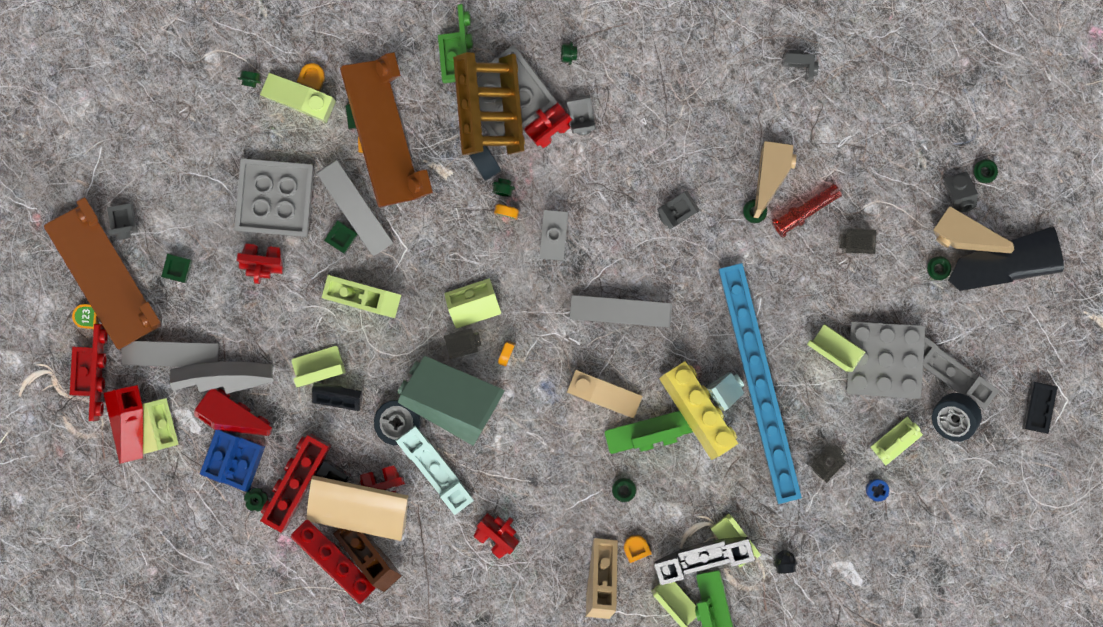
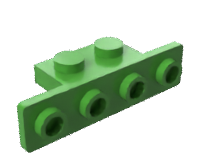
M457 4L460 32L438 35L443 84L455 82L453 57L469 52V49L473 48L472 35L468 34L467 26H471L470 13L465 11L463 4Z
M676 411L609 429L604 433L609 452L614 454L632 448H639L640 452L654 449L653 444L662 441L664 446L678 442L677 437L692 433L693 431L681 412Z
M720 570L699 573L696 578L701 600L695 607L697 620L701 621L702 627H733Z

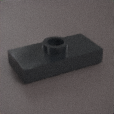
M1032 381L1022 429L1049 434L1058 386Z
M313 383L312 403L360 411L362 391L347 389L339 385L331 386Z

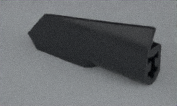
M1049 227L1010 240L1014 246L1012 253L978 251L960 257L948 282L957 290L963 291L1063 272L1064 261L1055 227Z

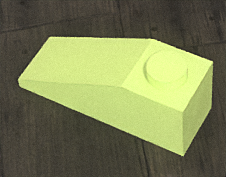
M271 73L268 74L260 93L265 98L325 123L328 122L336 100L329 95Z
M328 275L321 298L395 318L401 295Z

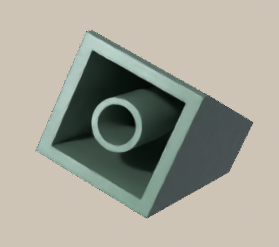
M424 355L421 362L416 361L409 372L412 377L409 382L403 381L397 393L400 394L399 404L474 446L505 390Z

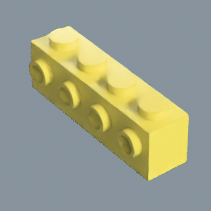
M684 361L659 379L710 459L713 460L738 445L737 435L724 422V415L720 408L714 406L709 399L710 393L704 385H700L696 378L697 373L695 369Z

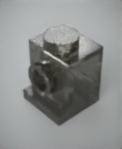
M826 444L807 465L822 481L828 483L830 478L847 463L843 459L846 454L836 444L833 447ZM831 457L833 458L834 463L832 466L828 467L826 465L827 458Z

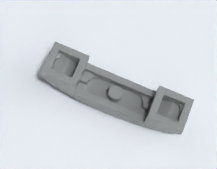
M925 337L923 368L957 393L971 397L980 408L985 410L1000 390L982 377L975 375Z
M134 341L122 348L121 365L183 367L193 364L219 362V343Z

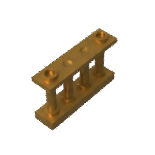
M466 52L453 57L462 155L483 152V146H506L507 155L525 151L516 54L498 58L499 63L476 62L475 53ZM477 72L500 73L501 87H478ZM479 97H502L503 112L480 111ZM481 121H504L505 136H483Z

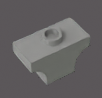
M544 210L539 259L564 261L568 212Z

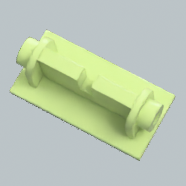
M907 416L870 448L886 466L923 434L920 432L919 426L915 422L913 423Z

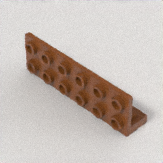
M395 52L386 53L375 61L340 67L378 207L418 200L432 194L433 190L427 169L414 171L390 82L401 76Z
M84 197L76 202L78 207L46 223L44 229L115 347L120 350L161 327V322L149 302H146L100 226L96 214Z

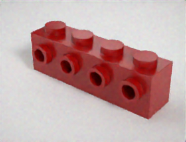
M312 433L306 437H301L296 446L298 452L295 458L291 457L284 468L287 472L283 480L279 479L272 490L275 493L272 500H267L261 510L263 516L260 522L280 533L287 529L310 487L312 476H315L332 444Z

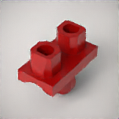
M557 102L545 113L540 108L536 110L538 118L526 126L524 131L537 147L540 145L542 148H545L551 144L552 135L556 132L565 133L570 129L569 122L572 119Z
M246 243L242 253L237 254L236 260L239 262V269H245L246 276L254 277V284H260L262 278L270 279L271 273L283 274L284 267L279 247H267L266 256H258V246Z
M395 465L382 469L385 482L376 483L374 472L360 475L361 486L387 491L386 489L405 484L404 477H400Z
M487 513L477 525L478 528L474 534V538L480 543H484L490 537L496 543L491 551L499 559L507 553L510 555L520 542L514 536L517 531L510 526L514 521L511 517L504 521L499 516L494 519Z

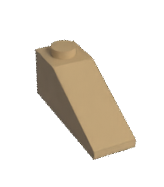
M764 141L760 154L754 218L760 217L788 176L790 169L795 168L797 155L793 154L794 145Z
M950 206L933 230L937 237L936 241L947 248L951 245L956 249L1001 253H1012L1014 251L1012 242Z
M576 369L567 389L569 394L631 418L635 417L643 397Z
M593 539L586 592V617L610 619L616 612L617 540Z

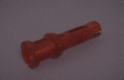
M832 184L798 208L791 207L788 209V213L782 217L772 219L773 227L782 238L786 237V233L796 226H803L805 219L842 197L841 191L839 190L830 195V193L838 189L835 184Z

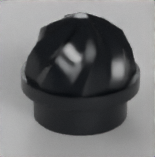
M782 550L775 555L773 566L776 567V573L796 572L795 566L798 565V562L793 553Z

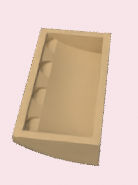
M312 476L307 506V520L313 523L401 541L406 527L408 495Z

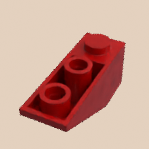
M138 385L103 393L119 464L142 459L143 406Z
M220 388L218 390H209L194 410L195 417L215 430L270 436L272 432V427L269 426L271 423L260 415L258 417L250 413L249 407L241 402L235 403L229 399L230 395Z

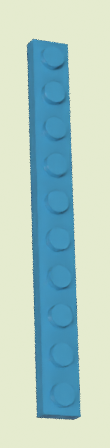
M743 263L720 268L718 271L777 504L801 499L802 496Z

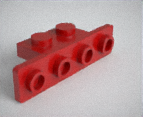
M94 324L93 348L72 347L70 395L90 396L89 421H99L100 416H103L104 412L101 392L105 390V378L102 377V370L107 362L106 353L103 352L104 344L108 340V333L102 324Z
M305 520L291 534V538L358 604H361L376 589L354 563L309 520Z

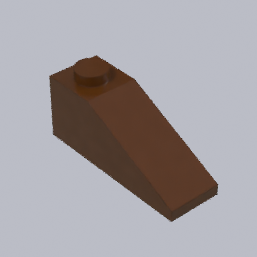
M341 528L333 533L372 586L385 592L402 577L391 560L367 534Z

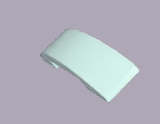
M416 426L396 440L409 459H412L439 493L440 498L454 515L474 501L452 469Z

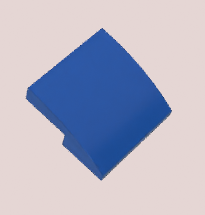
M215 430L200 475L248 492L265 446L223 430Z

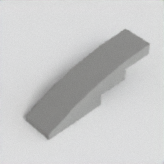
M337 159L316 172L373 257L393 244V241Z
M571 296L570 319L667 328H670L672 303Z
M212 362L170 369V385L173 391L197 385L199 392L224 387L226 394L274 382L272 364Z

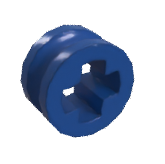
M879 479L869 481L866 486L867 496L877 502L885 500L890 492L888 484ZM879 484H881V489L884 490L883 494H877L876 497H874V491H872V487H878Z

